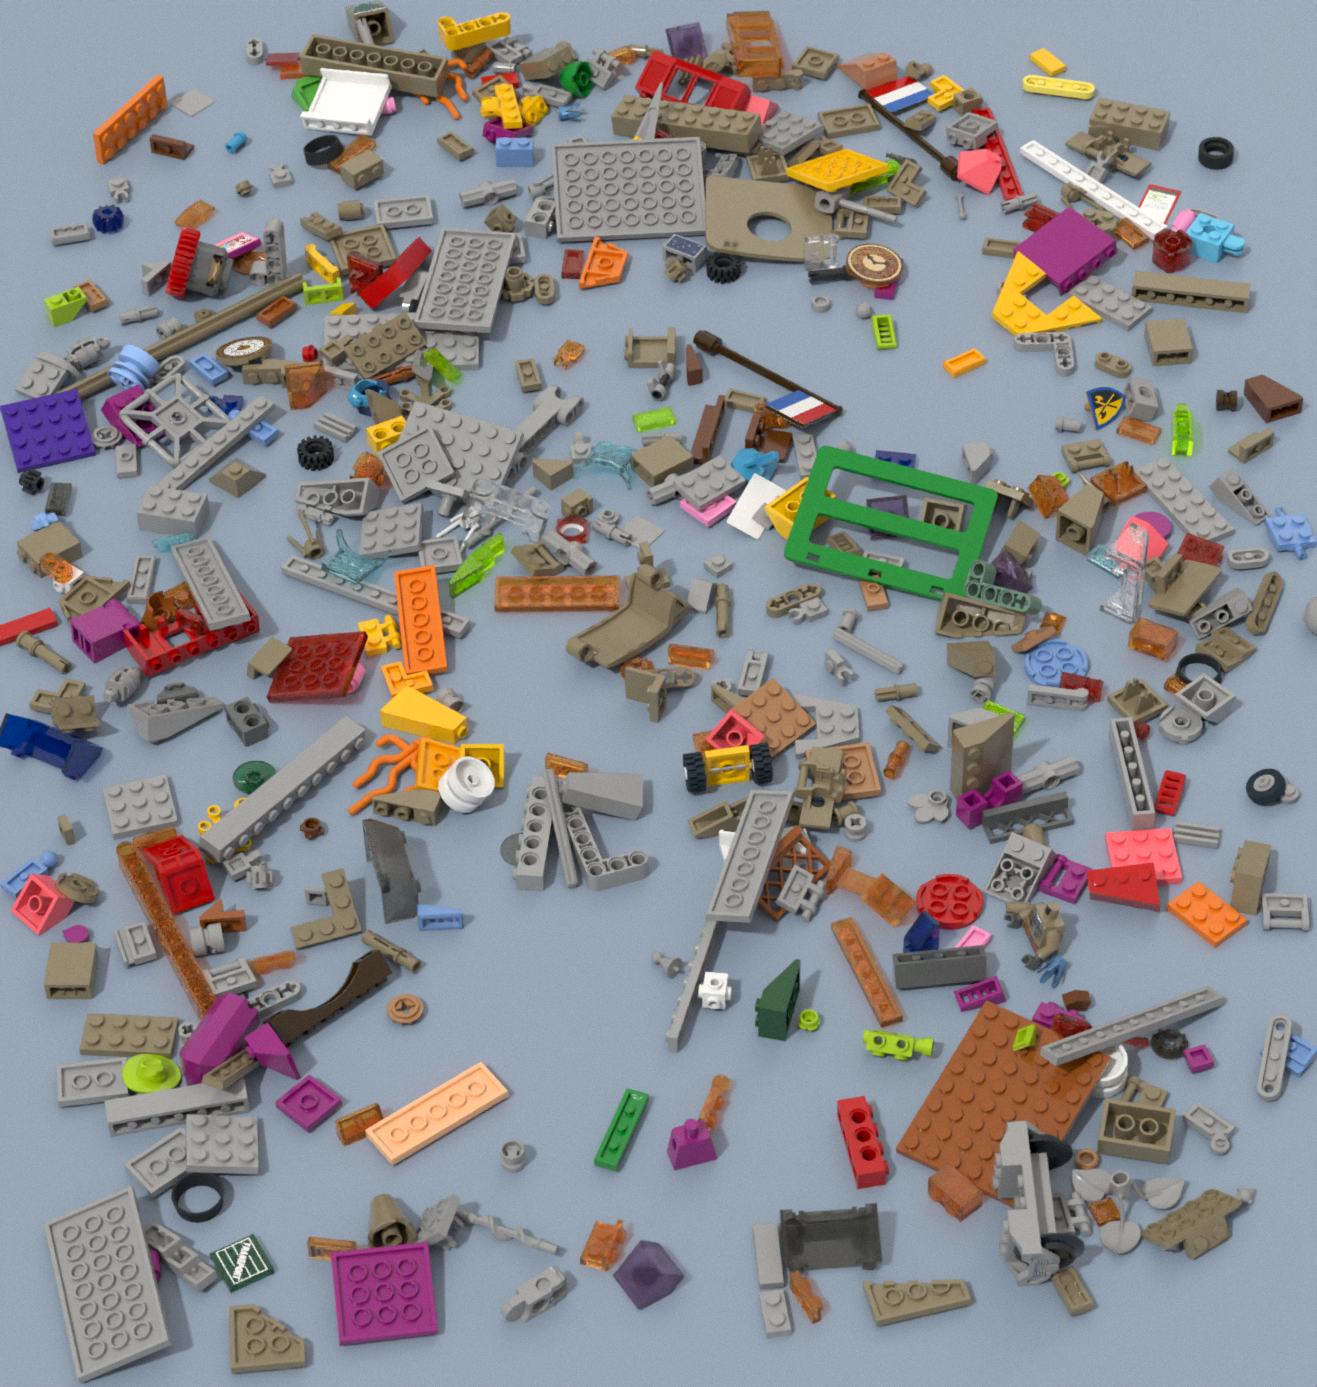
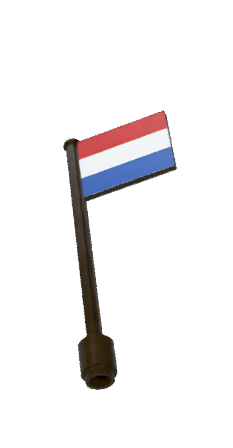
M909 76L868 91L866 89L859 91L858 97L871 104L875 110L941 163L940 170L952 180L960 181L957 178L958 160L952 155L945 157L915 131L905 127V123L895 116L897 113L928 102V97L933 95L932 92L916 79H912Z
M699 330L695 334L693 343L698 349L712 356L719 353L793 392L767 403L765 408L802 428L834 414L835 416L842 414L843 407L841 405L838 406L723 346L722 339L706 330Z

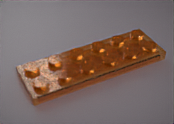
M620 575L496 577L494 609L495 612L618 610Z

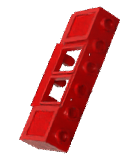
M655 50L649 57L634 87L641 98L653 99L659 84L662 82L661 100L691 104L688 103V100L699 78L715 83L704 106L733 109L736 111L743 110L752 92L747 84ZM678 70L693 75L681 100L666 94Z
M238 590L250 613L251 621L244 622L241 625L227 626L198 638L191 627L205 620L197 604H195L194 615L187 617L184 610L179 609L176 612L177 622L168 625L165 617H160L157 620L158 629L149 632L145 624L140 625L139 637L135 639L127 629L123 630L124 643L147 677L174 667L182 661L259 632V617ZM183 630L191 641L172 648L165 637Z

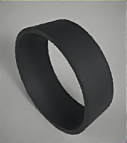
M336 135L317 137L304 146L306 163L311 166L329 163L342 155L344 147ZM329 147L323 151L316 152L322 148Z
M1192 653L1184 656L1179 661L1175 673V682L1180 689L1192 682V680L1182 674L1180 669L1193 663L1212 667L1218 673L1213 680L1221 685V667L1212 656L1203 653Z
M194 1172L185 1175L176 1182L172 1189L171 1198L179 1216L186 1221L194 1223L208 1221L214 1218L223 1206V1185L216 1176L210 1173ZM195 1186L213 1188L220 1196L217 1204L204 1212L192 1213L178 1207L180 1196L186 1190Z

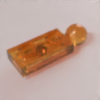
M722 1074L716 1075L712 1079L711 1089L698 1118V1121L702 1120L705 1122L708 1132L710 1128H714L716 1125L717 1111H721L723 1108L724 1097L721 1094L730 1087L728 1077Z

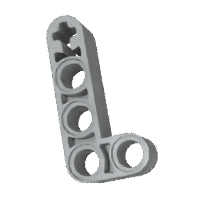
M277 218L269 219L264 230L265 261H255L249 273L248 280L255 286L270 287L286 277L287 259L284 225Z

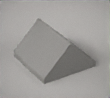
M1205 673L1175 693L1174 696L1204 719L1218 724L1236 699V695Z

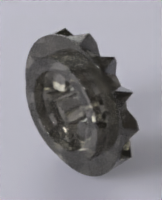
M1168 1027L1166 1030L1159 1029L1156 1034H1153L1151 1048L1161 1058L1177 1059L1183 1056V1050L1188 1049V1041L1185 1034L1179 1033L1178 1029L1173 1031ZM1168 1039V1041L1170 1042L1174 1041V1045H1171L1170 1043L1165 1044V1042Z

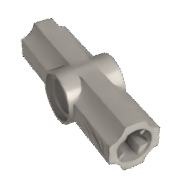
M514 179L494 184L484 181L479 184L478 188L460 192L459 198L463 208L482 203L491 206L501 198L516 195L517 188Z
M676 473L670 474L663 483L646 489V495L650 504L656 505L672 497L677 500L683 499L684 497L673 487V481L685 474L680 476Z
M552 529L548 530L542 537L541 543L556 553V558L562 565L570 564L586 577L591 576L596 570L597 563L583 553V549L577 541L568 542Z
M1069 756L1053 763L1042 761L1032 771L1016 777L1023 783V795L1041 787L1046 790L1052 789L1058 785L1060 780L1078 774L1080 768L1076 758Z

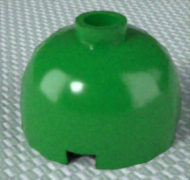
M582 61L566 65L560 76V83L564 91L571 92L573 97L589 96L593 88V83H590V77H593L591 66L588 62Z

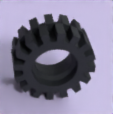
M714 252V255H709L706 262L707 277H710V280H714L717 284L719 281L721 284H724V282L730 284L731 280L735 282L736 278L738 279L741 275V260L739 256L721 252L719 254Z
M313 435V438L309 436L307 440L302 439L301 443L298 444V461L302 468L305 466L306 470L311 468V471H315L318 468V471H321L322 467L326 469L328 465H332V461L334 462L333 445L327 437L324 439L323 436L317 438V435Z

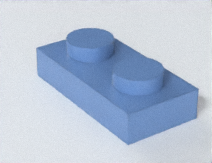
M205 352L189 361L190 367L212 386L228 378V371Z

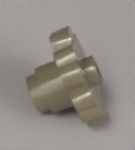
M519 267L508 268L505 274L501 298L516 302L523 301L525 297H530L534 292L533 278L528 273H523Z

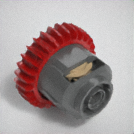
M184 227L178 240L165 292L170 296L183 298L186 290L213 297L218 294V290H226L234 260L227 258L228 252L226 248L199 241L200 231Z

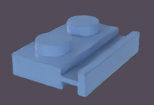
M1278 1027V1028H1277V1030H1283V1029H1284V1028H1282V1027ZM1291 1033L1285 1070L1300 1078L1302 1072L1307 1069L1317 1055V1047ZM1263 1049L1260 1050L1261 1056L1263 1055Z

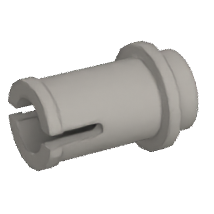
M512 61L510 63L494 62L493 68L495 69L493 73L505 74L516 72V63Z
M1063 416L1061 418L1057 417L1056 429H1059V432L1066 430L1079 433L1081 420L1066 419Z
M847 608L843 611V618L838 628L848 633L851 632L854 622L858 620V612L853 608Z

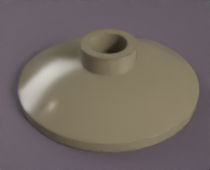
M724 54L711 55L702 61L701 67L719 73L725 67L727 58Z

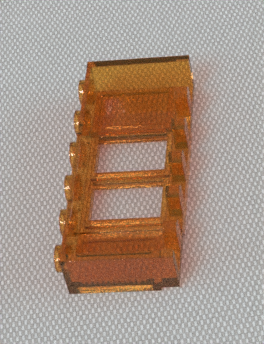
M745 11L727 14L726 31H728V36H730V44H732V52H734L737 77L781 76V69H784V58H782V50H780L774 20L771 19L769 11ZM767 30L768 35L740 34V31ZM770 41L771 46H743V42Z

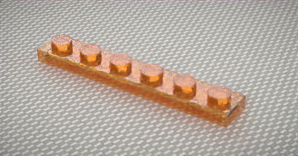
M849 917L832 922L831 930L881 1028L902 1022L903 1015L853 918Z

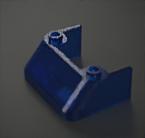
M6 713L0 727V747L12 750L11 755L23 758L26 755L61 769L65 777L76 780L77 777L82 778L101 756L103 750L102 746L70 733H62V730H58L53 726L18 715Z

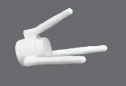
M468 508L465 512L451 518L450 521L454 523L437 534L436 538H440L460 525L464 529L471 528L464 541L467 540L479 528L477 523L480 520L479 514L474 509ZM464 541L459 548L460 553H462V551L466 547L464 545Z

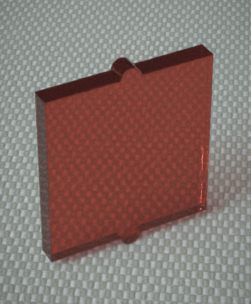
M269 53L268 57L265 58L266 66L298 65L300 53Z

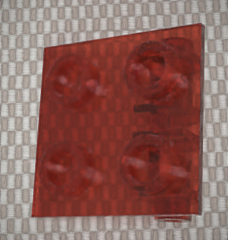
M1186 533L1177 554L1183 555V562L1185 560H1193L1216 566L1217 562H1222L1223 555L1221 554L1225 546Z

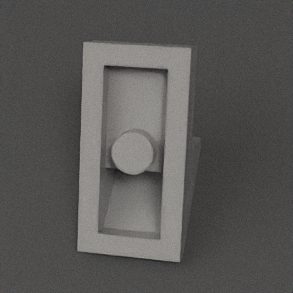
M170 261L141 265L143 295L150 297L168 281L171 270Z

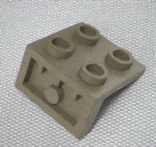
M626 666V698L647 703L650 721L658 723L667 707L666 676Z
M94 695L51 699L52 724L58 730H62V733L75 732V728L92 731L96 730L97 726H101V721L96 718Z

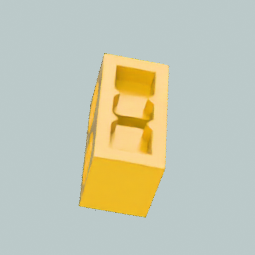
M403 416L366 428L367 443L377 457H379L377 452L399 440L406 423Z

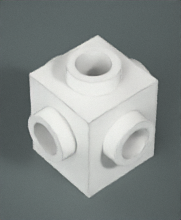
M705 972L704 984H699L698 998H702V1007L725 1009L726 1001L731 1000L732 987H728V974Z

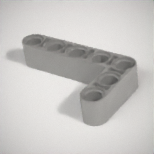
M561 803L570 846L586 885L590 890L601 891L639 881L648 876V855L643 851L638 850L602 859L581 808Z

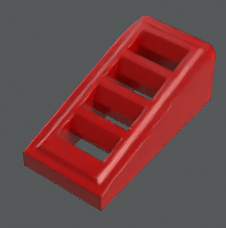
M1165 770L1154 804L1155 812L1175 816L1185 787V774ZM1161 802L1172 804V806L1161 804Z

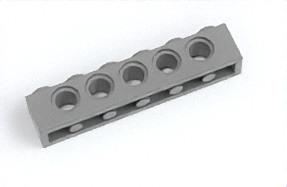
M533 776L531 785H527V798H529V801L524 803V814H526V817H522L521 821L523 834H519L518 846L521 849L516 851L518 867L513 868V880H517V889L544 891L554 824L544 778ZM556 778L559 791V778Z

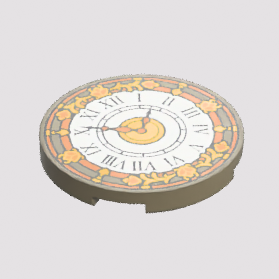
M246 337L220 346L216 350L215 355L216 359L221 361L223 365L239 366L249 364L248 361L255 360L258 357L260 359L268 357L273 352L274 346L272 340L267 337Z

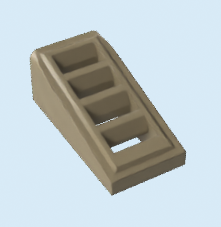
M845 531L826 537L830 548L862 556L861 549Z
M715 683L711 685V701L726 714L731 708L744 700L739 695Z

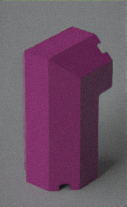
M231 992L225 993L223 997L222 995L218 996L179 1051L182 1072L187 1085L202 1084L203 1075L240 1052L246 1044L244 1037L256 1030L260 1024L259 1011L255 1007L251 1010L247 1006L249 1001L246 998Z

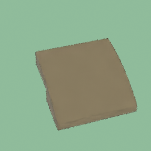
M1224 626L1212 631L1210 639L1198 643L1195 651L1215 658L1220 664L1221 670L1227 673L1246 661L1256 651L1257 647Z

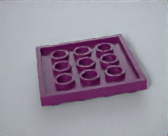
M428 1242L331 1253L340 1346L438 1334Z

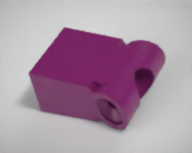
M112 599L105 607L100 606L70 619L72 641L96 664L126 648L123 630L127 629L134 639L139 637V626L142 623L130 614L128 609L118 599Z

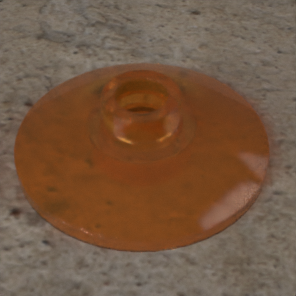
M253 249L234 258L232 268L237 273L249 275L252 264L255 261H265V253L261 250Z

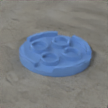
M1049 639L1037 644L1025 655L1024 669L1029 679L1037 685L1068 689L1076 686L1085 678L1088 670V658L1080 647L1077 648L1068 644L1066 640Z

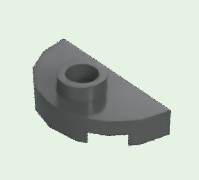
M183 682L172 683L165 686L164 690L157 695V704H167L168 699L184 702L188 698H199V694L193 686H186Z

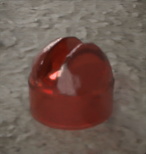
M1143 722L1135 723L1134 728L1137 738H1140V741L1148 738L1150 726Z

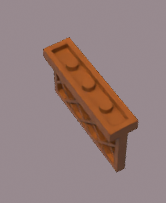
M798 825L779 841L769 869L771 872H778L779 882L768 881L767 875L764 884L765 896L760 895L757 904L775 922L787 910L780 906L781 910L776 913L770 907V901H776L778 896H769V886L779 887L780 893L785 883L783 882V872L790 873L792 869L782 867V858H792V867L797 865L796 859H807V869L804 870L811 874H816L811 881L813 884L832 866L801 834L803 830ZM798 842L806 848V854H796L795 845ZM811 860H818L824 867L821 870L812 869Z

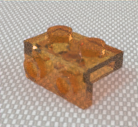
M1038 475L1028 486V490L1043 518H1049L1054 511L1058 512V509L1069 500L1068 495L1064 492L1056 476Z

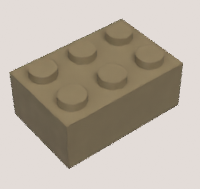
M1105 1098L1097 1153L1168 1164L1176 1109Z

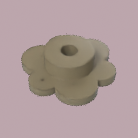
M207 309L196 311L194 313L195 322H199L215 314V312Z

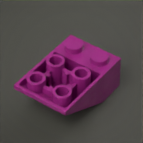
M139 384L107 398L101 409L110 425L118 429L132 444H136L137 448L144 445L142 439L119 418V412L144 394ZM146 401L135 410L153 412L156 409L150 401ZM132 419L147 434L158 428L152 421ZM163 433V434H161L159 437H157L156 439H158V438H160V437H162V436H165L166 434Z

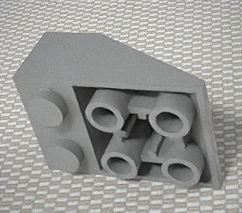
M1012 832L986 885L984 893L1005 902L1027 903L1038 890L1041 880L1046 878L1057 855L1051 848Z

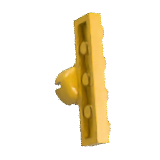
M494 85L495 96L481 98L482 106L480 110L482 118L490 119L500 116L504 129L522 128V119L513 85Z

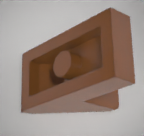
M222 899L218 900L199 917L200 926L204 929L209 924L220 923L222 933L247 931L245 911H224Z

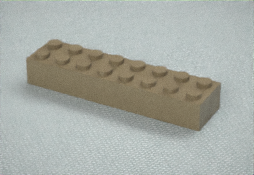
M312 34L300 56L303 74L322 77L321 68L387 74L392 86L391 89L432 97L439 96L449 76L447 57Z
M625 95L611 116L613 133L615 135L635 137L652 99ZM661 100L654 139L700 137V141L704 142L708 148L750 153L762 133L761 117L758 113Z

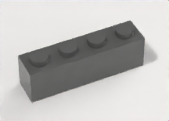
M983 945L892 954L896 989L908 990L913 987H933L941 984L955 985L961 982L977 983L987 979L986 955Z

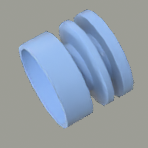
M127 344L118 355L120 361H115L113 367L109 369L108 376L124 390L139 384L142 390L145 391V388L149 385L148 379L154 378L160 365L144 350Z

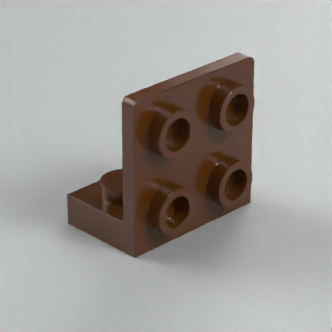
M754 412L745 437V449L754 448L758 452L762 451L763 454L777 451L780 458L778 462H784L792 440V433L764 429L765 422H762V413Z

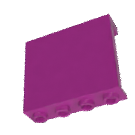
M1068 207L1015 247L1013 253L1015 258L1019 251L1046 273L1045 278L1058 287L1059 295L1062 296L1093 271L1099 269L1106 261L1113 258L1117 254L1115 239L1071 207Z

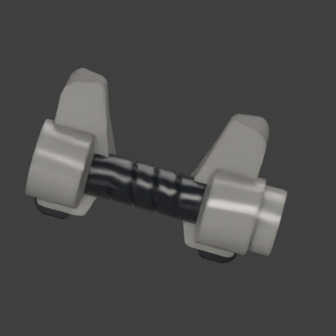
M659 360L657 363L658 379L660 381L658 382L654 377L646 381L652 399L656 400L663 399L666 393L665 386L667 382L672 381L676 373V366L674 364H666L664 360Z

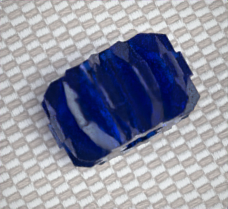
M106 204V206H99V209L94 210L92 222L96 231H101L102 234L109 232L110 234L123 228L124 214L120 207H115L114 204L107 206Z

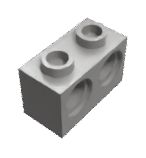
M535 199L524 220L526 236L547 239L549 233L553 232L556 221L555 201Z

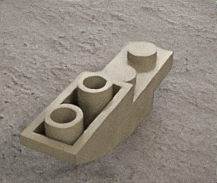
M262 359V364L242 365L244 384L282 383V388L322 387L320 370L303 363L281 359Z

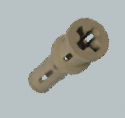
M25 630L18 635L16 645L19 648L26 649L29 655L33 657L38 656L62 674H67L71 670L72 664L45 647L44 642L41 639H35L29 631Z

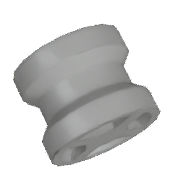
M851 814L845 819L844 835L852 842L861 841L866 837L867 821L862 815Z

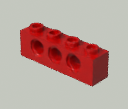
M865 1096L837 1100V1117L857 1189L885 1185L886 1175H889V1166L887 1160L883 1161L882 1158L884 1156L883 1144L877 1141L879 1133L877 1124L872 1123L873 1109L871 1104L867 1105Z

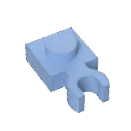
M44 511L35 515V520L30 522L33 530L49 526V524L58 521L55 513L46 514Z

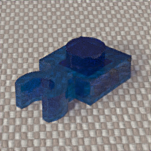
M223 395V399H219L217 396H210L211 401L225 414H229L234 409L241 411L244 403L243 396Z

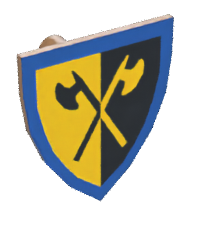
M1098 387L1086 391L1088 403L1085 404L1084 408L1086 411H1091L1095 430L1108 425L1118 416L1126 399V396L1120 391L1110 387Z

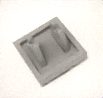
M452 1194L445 1199H440L437 1204L431 1207L428 1206L421 1215L422 1221L415 1231L416 1240L413 1243L428 1242V1247L436 1244L447 1251L451 1247L455 1248L457 1242L448 1235V1231L451 1229L456 1232L458 1228H463L464 1223L455 1216L460 1198Z

